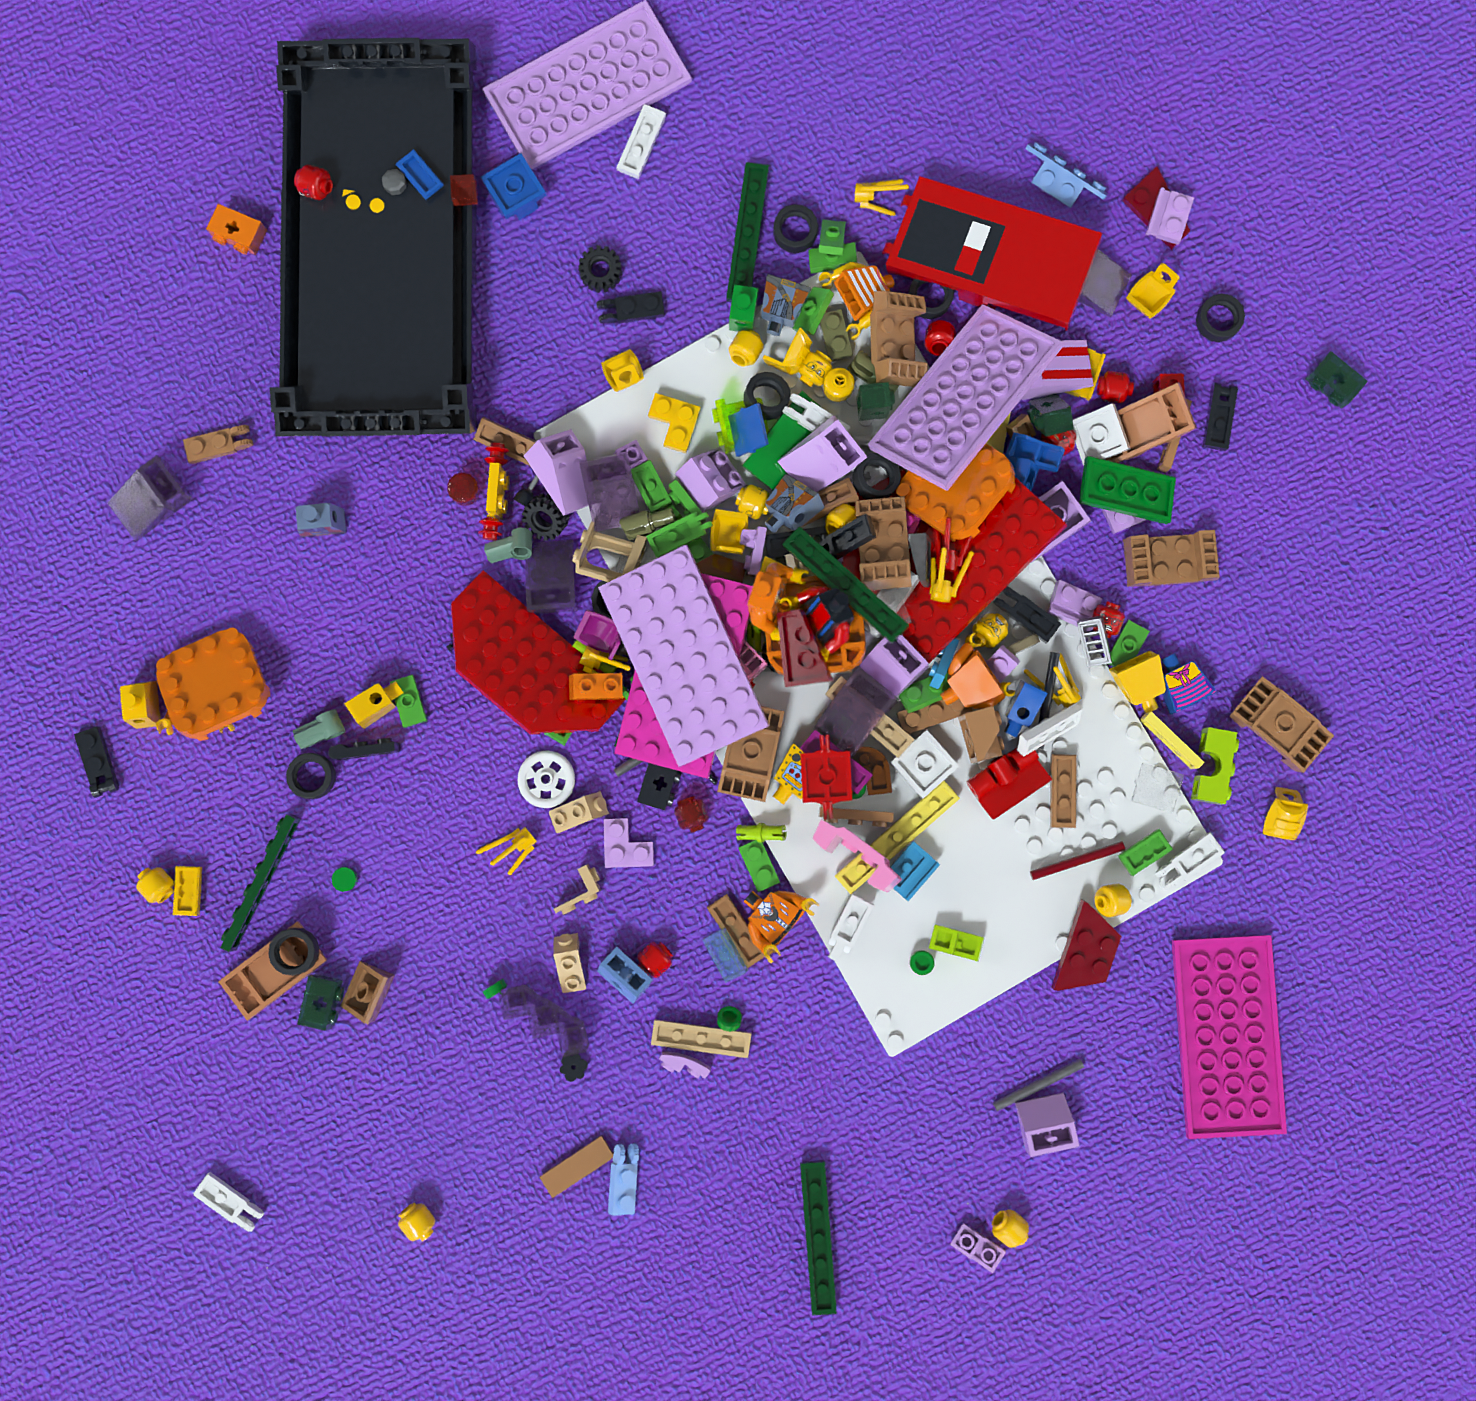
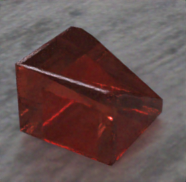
M475 175L450 176L451 199L454 206L478 204Z

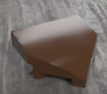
M713 554L696 563L702 574L743 584L746 569H744V563Z

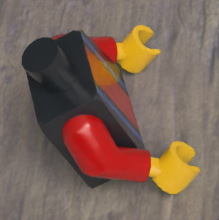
M813 585L797 593L796 597L782 598L779 603L789 602V609L783 612L796 610L798 604H802L800 608L804 610L809 624L824 647L820 650L827 662L828 654H833L848 641L850 624L854 619V615L848 606L849 598L845 593L840 592L838 588L829 590L826 586Z

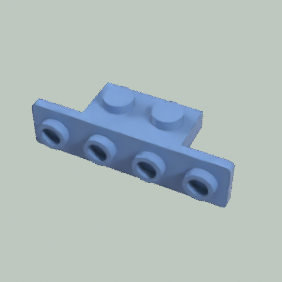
M1037 142L1034 145L1031 143L1027 144L1025 149L1044 161L1032 183L1070 208L1084 187L1103 200L1107 197L1106 187L1096 180L1091 183L1085 179L1086 174L1078 168L1071 170L1065 166L1067 162L1058 155L1051 157L1045 153L1047 148Z

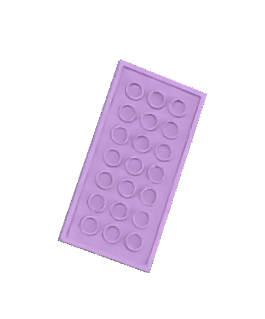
M644 0L482 89L519 154L522 153L530 168L534 169L642 110L644 104L649 106L690 84L692 79L647 1Z
M982 304L868 443L869 449L948 491L1062 349V341Z
M688 545L682 546L598 587L679 767L769 726Z

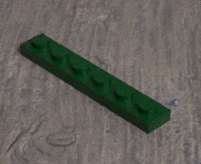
M750 162L745 164L726 296L727 302H732L734 285L752 287L769 165Z
M800 526L782 544L786 550L830 589L838 588L840 592L845 593L849 598L848 605L891 644L909 627L906 621Z
M286 814L285 818L282 817L276 826L278 832L275 838L268 842L265 849L267 854L264 860L260 861L254 871L256 876L252 884L249 883L244 890L243 896L245 899L242 905H238L232 915L234 921L221 937V941H223L221 949L227 952L237 950L301 818Z
M825 1161L800 1162L812 1316L837 1314Z

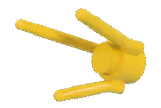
M902 179L856 183L855 202L860 203V208H868L895 216L896 213L894 211L871 204L869 201H874V191L908 189L909 185H900L903 183Z
M945 547L942 548L937 580L936 559L934 557L931 558L930 599L948 603L951 597L956 598L957 589L974 554L973 551H970L965 559L953 587L950 586V581L943 580L947 549Z
M589 646L586 647L580 660V664L584 665L583 671L589 674H598L593 668L598 669L601 662L628 671L631 669L630 666L615 661L627 662V657L615 654L611 661L608 659L609 653L598 651Z
M1060 653L1059 661L1068 684L1058 667H1053L1062 687L1057 690L1058 696L1053 692L1052 699L1057 706L1062 704L1068 708L1082 698L1078 693L1079 689L1073 681L1066 661ZM1024 669V673L1044 691L1045 684L1028 669Z
M526 827L522 830L517 828L512 833L476 850V854H481L514 838L511 840L513 844L490 862L493 866L516 848L520 852L524 849L523 853L508 871V875H512L526 856L535 849L533 844L537 841Z

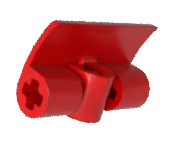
M1017 746L1006 755L1002 754V756L992 760L987 764V768L966 781L968 787L991 819H996L1052 781L1051 776L1038 761L1039 756L1035 750L1023 756L1017 751Z

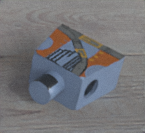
M767 274L761 317L769 321L767 333L780 336L783 325L793 328L803 305L810 295L811 287Z
M785 474L766 500L765 505L771 516L765 522V525L773 533L782 525L795 531L825 507L816 491Z
M331 503L296 506L297 530L301 538L346 533L345 511L343 508Z

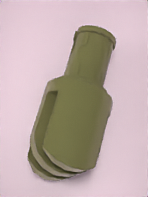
M860 350L849 364L847 370L867 384L874 385L876 383L875 367L871 363V356ZM876 383L892 395L899 387V385Z
M670 507L655 513L645 510L622 517L619 523L627 539L633 540L636 539L637 535H649L657 527L675 522L676 518L674 511Z

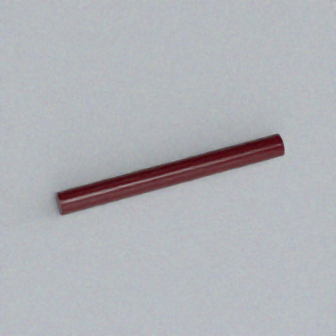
M1120 841L1030 871V876L1032 880H1036L1125 851V846Z

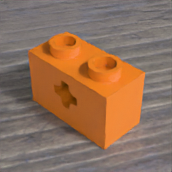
M217 204L206 228L213 236L212 240L224 246L226 243L233 245L236 251L245 255L248 252L256 255L267 233V229L261 221L220 204Z
M622 673L569 675L570 700L623 698Z

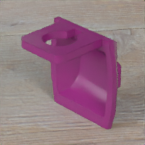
M590 610L585 611L573 636L574 639L586 646L609 653L608 659L611 661L621 643V637L613 619Z

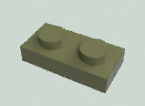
M842 310L825 313L820 322V328L827 356L832 362L852 357L853 353Z

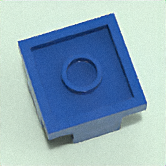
M522 153L481 176L491 199L506 220L515 214L518 220L538 210L537 201L547 196Z

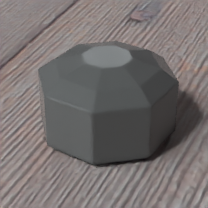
M397 169L388 170L382 176L383 187L391 195L402 194L407 188L404 174Z

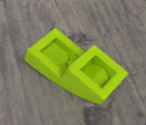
M935 924L929 948L979 962L985 938Z

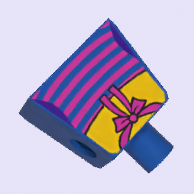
M1175 653L1162 659L1168 673L1163 675L1166 688L1163 697L1169 714L1177 713L1217 692L1194 661L1181 665Z

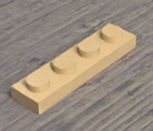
M842 676L825 693L830 700L898 759L915 741Z
M655 1019L651 1045L748 1058L751 1032L737 1030L728 1032L721 1028Z

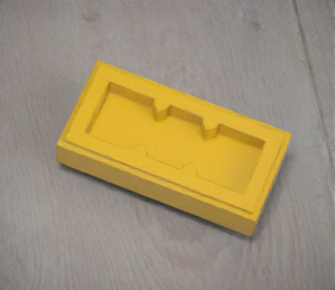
M175 866L173 915H200L202 867Z

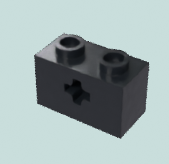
M648 763L637 802L666 811L667 806L672 807L675 793L671 791L674 783L679 784L682 772ZM664 777L667 787H662L661 791H658L654 782Z

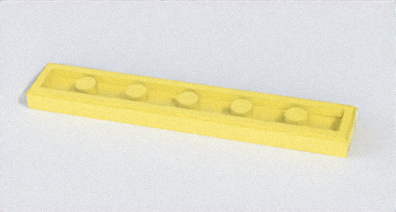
M945 780L942 781L926 797L921 799L874 840L870 846L890 861L956 803L960 797ZM863 853L857 855L835 875L836 879L850 895L865 883L879 866L877 865L874 868L862 860L860 857Z

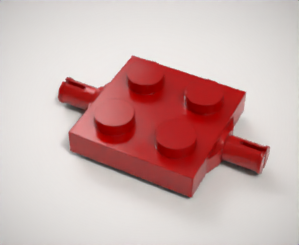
M819 735L820 750L813 753H800L803 803L816 802L823 805V819H828L827 809L829 810V819H834L833 804L839 801H852L850 751L830 749V735H825V745L824 735Z

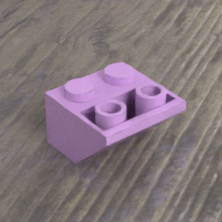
M721 447L690 458L675 473L702 513L717 507L738 493L742 487L745 488L747 486Z
M901 635L893 644L885 638L880 641L859 667L893 701L928 669L929 663Z
M1063 1092L1015 1103L1025 1151L1030 1157L1079 1147L1075 1124Z

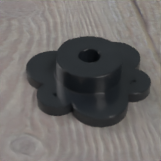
M578 1053L573 1054V1056L565 1055L562 1058L563 1065L560 1067V1072L565 1074L567 1081L573 1082L576 1078L582 1079L584 1077V1071L587 1069L588 1063L585 1059H581Z

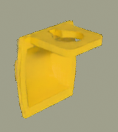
M1161 263L1155 272L1150 271L1133 286L1126 299L1138 311L1151 319L1168 304L1176 291L1173 287L1180 277L1166 264ZM1162 272L1167 273L1171 280L1165 281L1162 279Z
M799 328L783 362L766 355L762 359L767 365L790 376L798 373L800 365L810 352L812 341L804 330Z
M631 349L601 362L605 378L615 392L631 387L644 379L640 362Z
M715 509L712 519L713 526L710 531L711 551L743 555L745 546L739 544L741 531L748 529V515L740 512Z
M1276 787L1275 794L1277 798L1273 801L1266 815L1263 834L1282 839L1296 840L1305 823L1308 804L1303 803L1301 795L1297 790ZM1283 794L1291 795L1294 797V799L1289 800L1288 797L1284 796Z

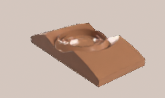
M1180 383L1169 386L1118 410L1131 449L1105 460L1116 463L1124 462L1154 447L1175 440L1197 428Z
M297 921L288 928L304 929V927L301 925L299 921ZM299 937L287 938L280 946V957L289 966H298L308 956L307 944ZM269 942L218 982L248 1021L324 964L327 959L319 949L316 963L307 972L294 976L284 975L275 970L270 963L268 951L271 942Z

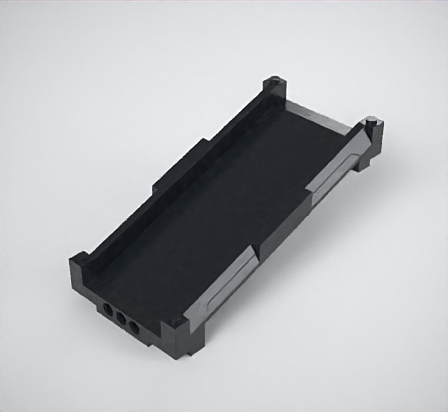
M469 38L323 39L322 41H277L278 91L283 93L279 386L269 387L271 412H274L275 435L386 436L471 434L477 431L476 406H473L472 285H476L477 189L472 187L473 71H477L476 46ZM413 149L444 184L442 188L427 200L423 198L407 178V188L402 194L391 195L383 187L382 176L388 170L397 169L400 171L395 164ZM312 165L328 171L333 187L332 191L323 200L308 198L298 192L294 183V177L296 172L303 166ZM343 189L354 191L343 196ZM349 195L359 197L361 201L359 208L355 210L348 208L346 199ZM375 198H379L384 202V209L378 213L373 212L370 208V202Z

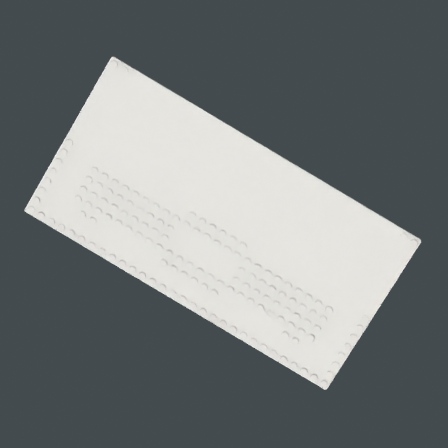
M857 251V263L869 266L862 253ZM819 272L799 284L809 286L812 290L813 287L822 288V285L828 283L829 279L819 281V276L823 273ZM833 281V286L830 290L834 293V296L825 313L841 309L847 329L850 324H858L859 320L854 321ZM762 304L756 308L753 331L760 335L764 349L753 365L742 367L731 360L729 346L738 332L730 331L728 323L644 370V379L618 392L610 389L537 430L534 433V438L538 441L539 439L570 429L573 431L585 450L597 500L595 504L577 510L579 517L587 530L592 521L595 522V532L634 543L635 539H627L619 521L622 517L645 510L649 511L633 478L629 473L604 487L593 468L594 463L614 454L615 450L637 440L648 461L651 460L669 494L668 485L675 479L686 491L675 473L690 458L721 447L747 486L752 484L768 491L769 495H771L772 491L741 466L751 453L736 457L727 417L739 412L741 408H746L743 402L744 391L750 378L757 373H775L788 383L791 395L792 393L798 395L800 391L805 392L824 410L850 426L848 431L850 436L865 435L872 438L914 387L899 385L896 392L892 395L876 383L869 385L852 374L855 384L851 396L842 402H834L828 399L824 394L823 385L816 386L813 384L812 387H809L800 380L802 375L799 372L790 376L767 365L762 359L766 355L783 362L797 333L794 329L784 325L780 336L767 333L769 321L761 318ZM819 324L815 334L808 335L812 341L810 351L816 352V350H819L827 356ZM870 326L867 329L863 328L860 330V336L856 340H851V338L858 333L857 329L852 328L847 332L853 356L831 362L833 369L838 367L848 369L849 364L860 350L871 356ZM915 344V361L927 363ZM756 387L753 392L755 399L764 406L772 407L780 403V395L771 387ZM655 393L701 407L686 454L664 447L663 444L670 424L648 417ZM780 417L769 421L764 420L766 434ZM860 446L862 451L870 453L869 446ZM872 464V468H879L878 465ZM899 465L900 471L905 469ZM850 471L845 475L850 477L853 475V472ZM869 473L864 475L865 481L871 479ZM836 480V481L832 482L831 484H829L828 486L824 487L823 489H825V488H827V487H830V486H832V485L838 483L839 481ZM739 492L717 507L705 511L709 515L706 518V522H712L715 509L739 512L738 505L735 504ZM672 501L673 506L678 510L681 516L685 517L683 515L685 509L681 506V504L679 503L678 505H675ZM768 512L767 515L762 514L757 520L748 517V529L756 530L758 526L767 528L765 522L771 516ZM826 516L801 528L808 529L826 526ZM782 525L775 533H782L793 530L786 527L785 525ZM663 526L657 527L655 531L663 528ZM710 527L705 530L706 535L701 538L711 550ZM767 528L766 535L775 534ZM820 536L814 537L817 543L821 542ZM646 539V551L640 567L658 559L648 539ZM764 542V548H763V554H762V560H761L760 570H761V566H762V563H763V560H764V556L767 557V551H766L765 542ZM745 546L743 555L712 552L744 563L746 555H750L752 548ZM598 548L609 569L623 573L629 556ZM1041 556L1030 563L1008 587L1021 596H1026L1047 612L1050 608L1049 603L1057 581ZM786 558L773 559L787 566ZM746 570L743 584L753 586L756 577L746 576ZM1003 591L996 597L1004 600L1012 608L1017 603V601L1006 596ZM992 601L955 637V639L960 640L955 653L965 643L966 636L973 633V625L987 613H998L1006 619L1008 635L992 649L984 646L974 648L986 660L1002 645L1004 647L1010 646L1032 635V633L1010 618L1008 613L1002 611ZM1057 617L1054 618L1061 625L1049 642L1045 644L1040 640L1036 645L1016 654L1015 656L1020 660V663L1002 682H1011L1007 686L1006 691H1016L1020 680L1041 689L1024 673V669H1028L1045 684L1050 652L1063 655L1073 681L1079 689L1078 693L1082 698L1077 702L1083 709L1079 725L1046 743L1044 749L1037 748L1035 751L1039 756L1038 761L1049 775L1050 755H1076V828L1050 827V782L996 819H991L968 787L966 781L987 768V764L995 758L971 764L958 717L909 734L916 740L922 733L928 730L959 765L945 779V782L960 799L912 840L938 862L940 866L909 901L905 900L894 889L887 893L875 888L867 881L855 890L853 894L874 904V907L853 949L851 948L849 953L843 951L838 962L835 961L887 1054L891 1057L896 1056L1060 960L1080 900H1085L1101 915L1095 906L1094 900L1095 893L1100 887L1110 884H1121L1131 894L1132 902L1128 912L1114 917L1101 915L1114 928L1223 863L1220 856L1187 881H1182L1169 890L1165 888L1164 884L1179 875L1176 869L1173 868L1163 877H1157L1155 874L1157 870L1169 863V860L1207 833L1130 703L1110 674L1108 666L1103 664L1087 667L1078 627ZM865 630L866 651L863 660L884 639L882 635L878 639ZM746 631L745 638H744L746 642H747V631ZM761 631L762 649L763 643L766 640V635L764 631ZM1095 645L1089 646L1090 650L1097 649ZM1100 653L1091 655L1092 659L1102 658ZM935 657L929 663L928 669L912 684L930 677L929 673L934 662L939 663L940 658ZM1059 661L1058 669L1060 670L1068 684L1067 678ZM856 666L852 672L831 673L834 680L832 682L796 687H785L784 676L772 672L766 667L752 681L756 684L753 688L760 706L785 712L766 801L762 802L743 797L741 799L756 825L758 823H765V825L786 826V830H783V832H787L785 841H765L795 893L805 898H813L819 904V907L815 904L810 906L809 910L815 915L810 916L808 914L830 953L833 945L829 944L830 936L851 896L836 879L835 875L861 852L858 850L855 854L842 845L841 842L832 854L822 849L815 842L813 836L820 821H824L822 817H818L819 807H823V805L816 802L803 803V798L799 800L793 794L784 805L772 796L780 787V784L774 780V777L790 747L795 744L798 748H801L812 732L820 728L834 708L854 722L837 744V747L840 749L854 747L875 748L886 757L890 767L892 793L868 795L866 783V791L862 797L852 799V801H839L833 804V808L894 813L893 823H887V827L872 826V821H863L862 825L848 824V819H838V823H829L836 828L845 827L870 845L922 798L890 763L896 756L830 700L825 693L842 676L898 726H900L896 713L906 709L899 696L891 701L859 666ZM1056 675L1054 693L1058 696L1057 690L1062 687V684ZM1005 696L1004 700L994 706V711H998L1001 717L1002 725H999L1000 731L997 736H1001L1003 740L1004 750H1002V754L1005 755L1018 746L1021 733L1028 729V727L1023 725L1017 738L1004 732L1009 718L1004 714L1013 696ZM1053 699L1049 718L1064 708L1062 704L1057 706ZM1021 707L1018 709V716H1023L1025 714V707ZM1041 707L1029 727L1030 729L1038 725ZM727 746L715 752L722 766ZM1157 829L1161 830L1173 848L1172 851L1134 876H1130L1117 855L1122 852L1036 880H1032L1030 876V871L1120 841L1124 843L1126 850ZM910 843L889 861L890 866L904 852V850L910 845ZM934 925L984 937L979 962L930 949L929 945ZM925 950L933 956L934 968L929 974L918 975L910 968L909 959L915 951Z

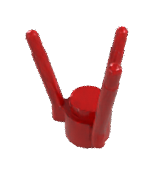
M950 517L946 518L944 547L947 549L944 572H956L957 567H962L964 555L972 536L965 538L958 556H956V551L949 550ZM935 529V565H937V570H939L942 552L940 532Z

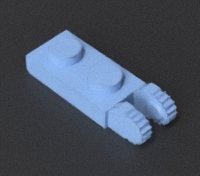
M636 1143L628 1146L627 1162H624V1145L616 1144L614 1147L608 1212L612 1216L635 1214L637 1161L639 1160V1149Z

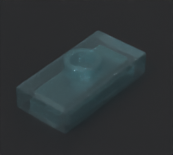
M726 928L712 933L702 940L725 983L748 971Z

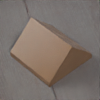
M359 961L340 1006L365 1024L376 1021L395 975Z

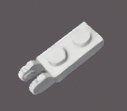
M793 393L790 400L805 408L802 415L787 406L782 411L811 432L815 431L833 416L812 401L809 402ZM838 419L839 422L848 432L850 426L845 422L841 421L840 419Z
M1207 833L1169 860L1170 862L1157 870L1155 874L1160 878L1173 868L1176 869L1179 875L1164 884L1165 888L1169 890L1182 881H1187L1225 852L1211 833Z
M211 1172L207 1173L193 1193L195 1197L231 1223L235 1222L248 1232H252L255 1224L245 1216L240 1215L243 1209L257 1219H261L264 1215L262 1209L250 1203L249 1199Z

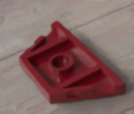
M1080 900L1051 986L1055 991L1106 982L1122 937L1085 900Z

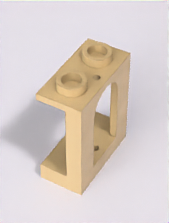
M591 521L588 530H583L580 549L576 548L573 555V562L576 563V573L610 582L640 567L646 551L647 537L637 535L633 543L595 532V522ZM599 548L629 557L623 573H618L590 564L586 558L588 552Z

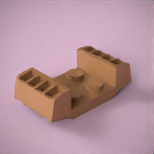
M874 291L873 310L870 314L871 363L875 367L876 383L915 387L927 373V363L915 361L914 317L926 313L923 296L891 291Z
M905 497L855 501L856 517L858 518L863 514L869 515L876 533V538L859 547L861 582L870 590L912 587Z
M1200 530L1189 535L1149 537L1148 534L1136 535L1123 539L1127 587L1186 584L1214 581L1220 578L1215 530Z
M1263 676L1229 716L1241 728L1249 727L1284 756L1281 761L1296 772L1304 773L1334 737L1316 717Z
M761 706L769 726L727 745L717 792L762 802L766 801L785 711Z

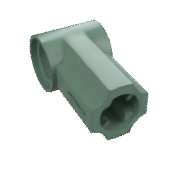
M516 528L512 530L511 536L485 544L484 551L490 563H495L512 557L518 560L530 558L532 555V532L527 528Z
M336 709L320 714L316 717V720L293 730V736L300 749H305L322 740L338 737L346 731Z

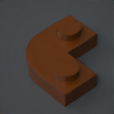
M872 747L841 749L842 751H850V757L873 775L867 782L868 795L892 793L889 763L880 751Z

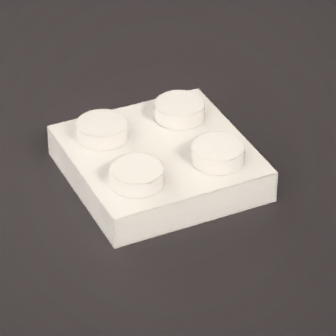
M1115 404L1107 405L1068 422L1070 428L1076 434L1075 443L1083 466L1087 456L1104 460L1131 449Z
M928 730L922 733L899 759L895 757L890 762L922 799L959 767Z

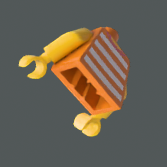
M849 262L833 270L832 274L823 272L819 276V281L829 279V282L824 283L822 288L831 289L834 281L854 321L859 320L858 324H850L847 327V332L852 328L858 331L851 340L858 339L860 330L863 328L867 329L870 326L874 291H890L889 289L894 287V279L890 274L882 276L876 266H866L856 262Z

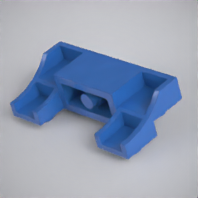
M1013 433L1005 456L1014 467L1015 478L1032 491L1039 469L1057 472L1065 450L1061 446L1042 442L1028 435Z

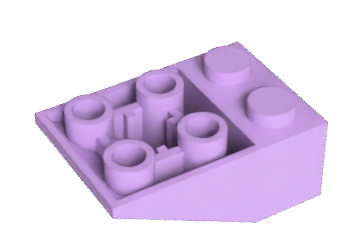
M833 415L777 462L789 476L818 492L850 472L865 460L867 456Z
M571 429L539 439L524 455L563 516L597 502L585 450Z

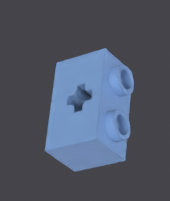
M618 947L604 959L597 970L632 1004L648 989L653 981Z

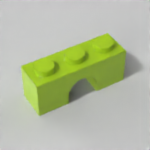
M1210 727L1202 729L1198 752L1208 754L1214 759L1215 770L1210 776H1194L1191 800L1223 805L1230 799L1232 788L1229 786L1230 777L1235 772L1233 757L1239 747L1237 732Z

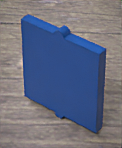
M756 403L748 408H741L739 412L727 416L736 457L747 453H755L757 449L769 445L760 404Z

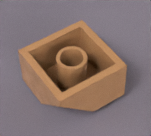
M993 706L965 713L958 717L971 764L1002 756L1004 743L1001 736H997L1000 731L999 725H1002L999 712L994 711Z

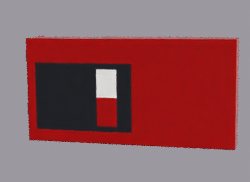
M919 176L912 196L904 195L900 206L908 207L894 244L886 243L882 254H889L886 262L887 273L942 285L957 290L959 300L978 307H981L983 304L996 310L995 306L1063 327L1067 331L1100 247L1103 233Z

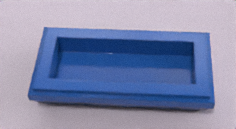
M414 149L395 164L425 200L444 186Z

